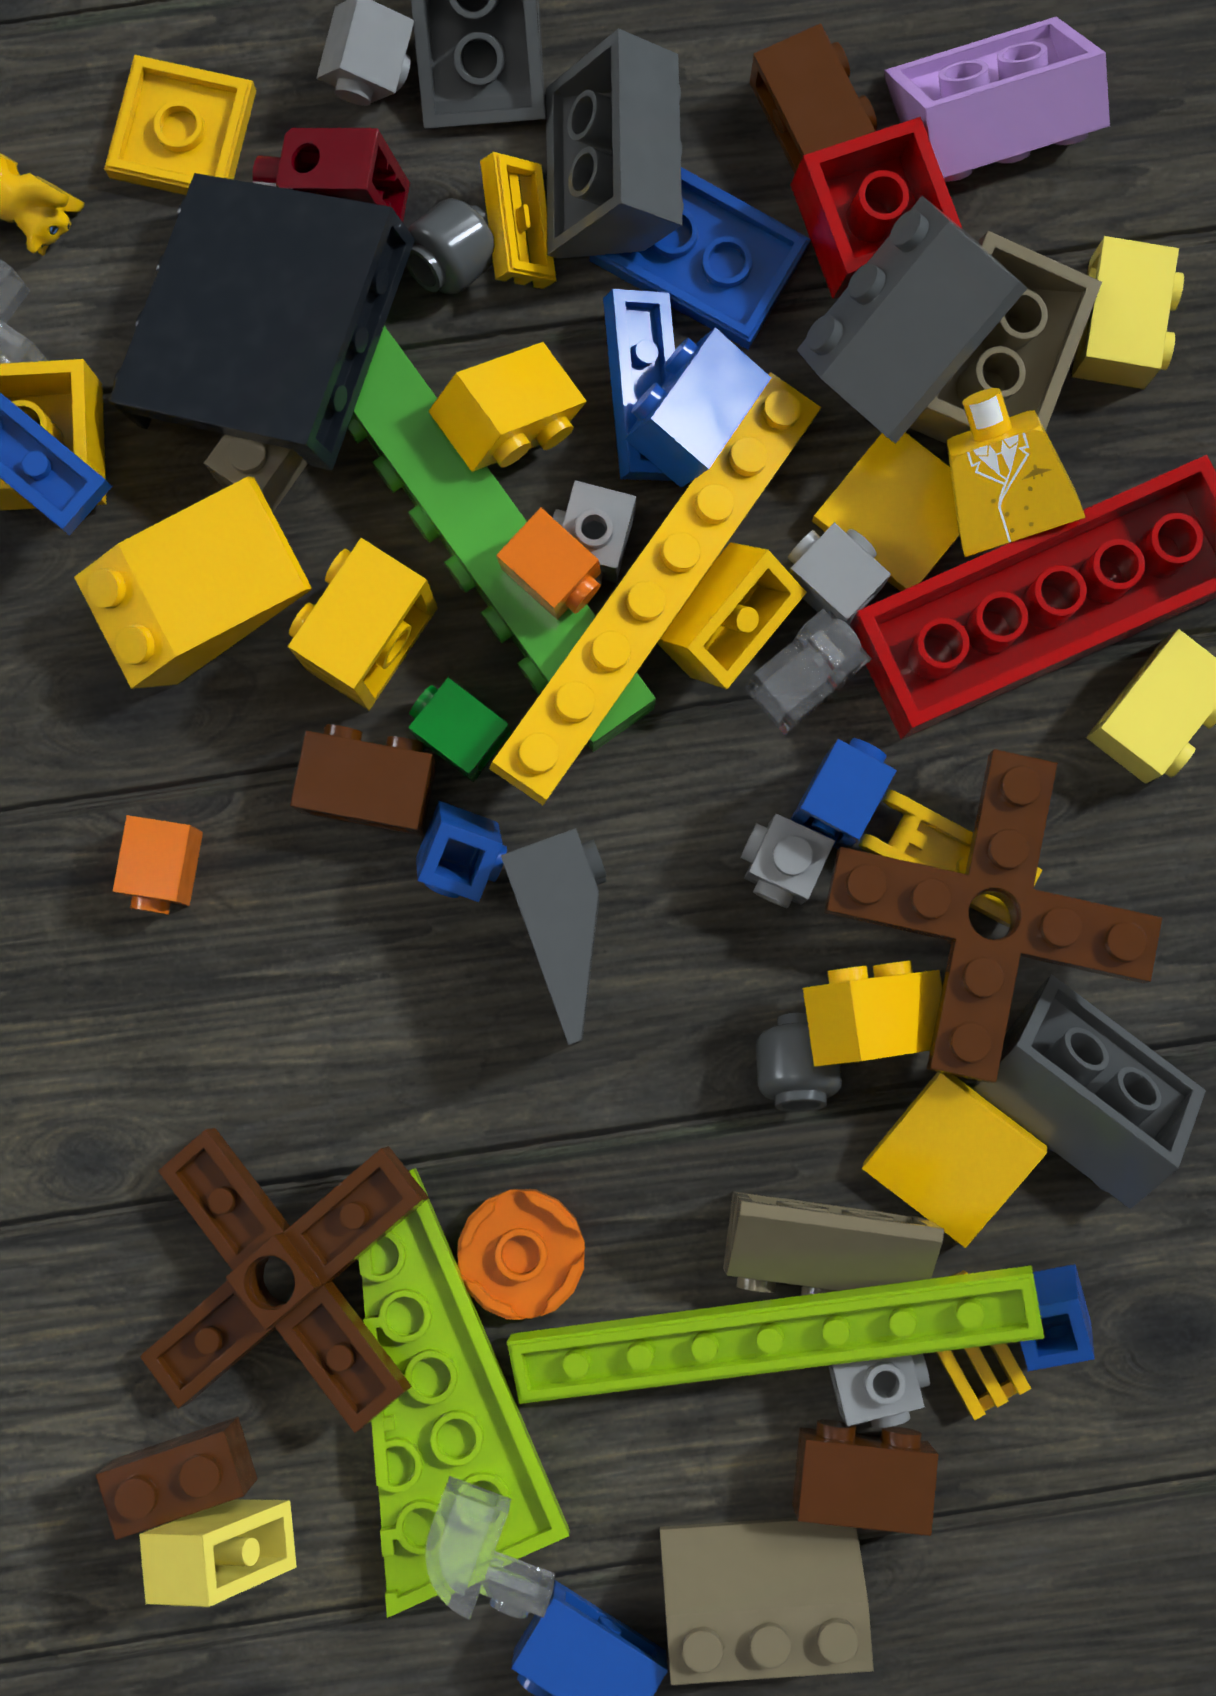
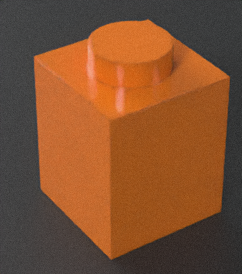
M541 507L496 555L501 569L557 620L568 608L574 614L578 613L594 597L601 586L595 580L601 574L599 559Z
M126 815L113 892L132 897L130 908L140 911L169 915L171 903L190 906L203 832L191 825Z

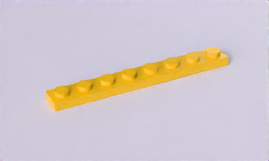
M769 373L771 380L714 463L707 471L691 482L489 767L490 770L542 806L546 803L820 411L821 407L773 373Z

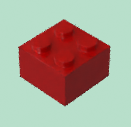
M921 117L803 155L790 184L833 299L842 295L848 287L853 274L861 266L868 263L889 237L896 221L904 213L910 211L921 196H924L962 228Z

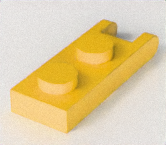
M888 789L882 802L904 815L888 844L875 836L864 834L859 847L872 854L965 874L973 832L912 799ZM1037 868L1034 886L1042 872L1040 868ZM983 894L976 896L972 900L969 907L1006 927H1010V913L1006 905L999 898Z

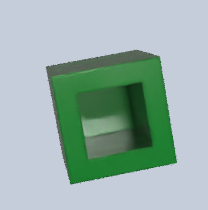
M447 678L439 689L430 685L419 696L409 712V715L415 719L408 727L413 736L473 783L512 734L510 726L505 720L450 678Z

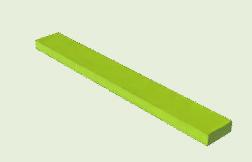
M1031 1265L512 1333L507 1340V1346L519 1404L1044 1339Z

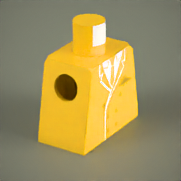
M999 388L985 389L963 400V407L971 430L948 439L947 447L957 525L965 557L1085 518L1077 492L1035 410L1025 411L1009 417L1001 389Z

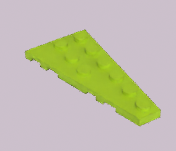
M417 1169L409 1170L410 1174L427 1194ZM427 1199L359 1258L365 1312L364 1324L412 1386L371 1421L376 1486H378L380 1503V1538L385 1567L387 1618L568 1537L570 1529L475 1305L461 1278L460 1270L430 1199Z

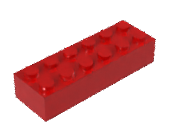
M1208 455L1084 509L1085 518L1010 542L858 610L848 628L900 739L902 740L1216 598V471Z

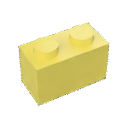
M1104 236L1089 261L1087 275L1101 281L1102 284L1075 352L1072 377L1145 389L1160 370H1167L1175 346V333L1167 331L1169 313L1177 309L1184 286V274L1176 272L1179 248Z
M1177 629L1159 643L1086 738L1145 784L1163 776L1164 773L1170 778L1174 777L1195 752L1196 748L1188 742L1203 724L1210 729L1216 724V657L1180 629Z
M234 1499L139 1534L146 1604L210 1607L297 1568L290 1500Z

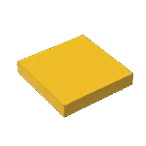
M134 55L104 167L108 177L183 195L187 194L194 173L234 180L256 95L253 81Z
M906 432L897 443H894L881 433L812 519V522L823 531H826L835 522L845 532L853 529L864 536L877 552L874 559L891 573L887 581L900 592L921 583L960 536L950 467Z
M937 1072L865 1159L862 1169L929 1221L944 1228L946 1234L966 1248L1047 1154V1145L956 1076Z

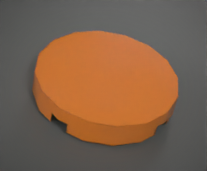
M510 1189L487 1198L468 1217L458 1239V1267L467 1292L483 1309L505 1319H533L556 1311L574 1293L584 1270L585 1240L576 1217L558 1199L536 1189Z

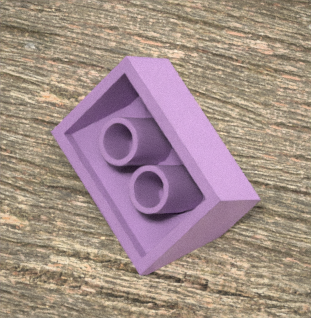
M1058 17L1046 19L884 70L886 83L900 123L921 117L945 181L963 179L969 176L973 169L994 162L1013 163L1021 161L1030 155V151L1051 144H1075L1086 139L1088 133L1110 126L1106 52Z

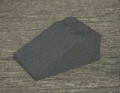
M411 0L413 20H415L413 26L424 129L546 119L539 0Z
M575 828L501 855L568 1045L583 1041L599 908V890L597 885L607 882V875L594 839L581 843Z

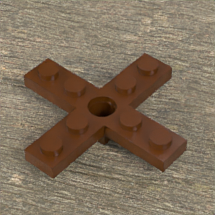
M996 749L989 753L965 874L845 847H839L837 850L824 913L948 940L947 944L951 945L926 1068L928 1070L986 1083H996L1020 957L1142 984L1151 982L1163 917L1033 889L1058 764L1056 762ZM983 894L995 896L1008 908L1010 927L1006 935L1001 939L990 940L984 938L972 927L969 920V906L976 896Z
M216 1128L205 1129L158 1170L233 1270L225 1277L227 1281L140 1355L142 1361L178 1409L193 1401L276 1329L354 1433L364 1428L412 1387L332 1282L429 1199L389 1146L380 1148L291 1226ZM271 1256L284 1260L293 1272L295 1287L288 1302H283L273 1297L265 1286L264 1269Z

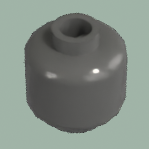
M453 198L446 199L436 204L408 229L415 241L406 266L417 283L428 291H439L448 295L458 294L489 270L493 264L494 237L488 227L487 213L478 206H469L467 203Z
M788 1013L777 1018V1025L763 1031L757 1038L758 1087L765 1097L775 1101L776 1109L788 1112L819 1110L827 1106V1098L836 1094L841 1088V1064L814 1066L806 1013Z

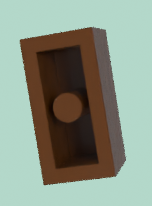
M821 23L753 54L749 83L794 174L803 155L877 130V119L870 101L864 95L858 97L849 80L850 66L845 51L838 42L831 44Z
M326 724L323 734L305 731L290 804L292 808L301 814L423 836L437 768V761L433 755L423 753L424 743L397 736H387L386 745L361 741L363 732L333 724Z
M239 1417L115 1458L96 1474L115 1540L243 1497L258 1479Z
M817 1420L816 1429L800 1427L792 1502L797 1520L799 1522L931 1536L939 1454L928 1441H921V1432L909 1428H882L881 1436L857 1434L856 1425L847 1426L844 1421Z

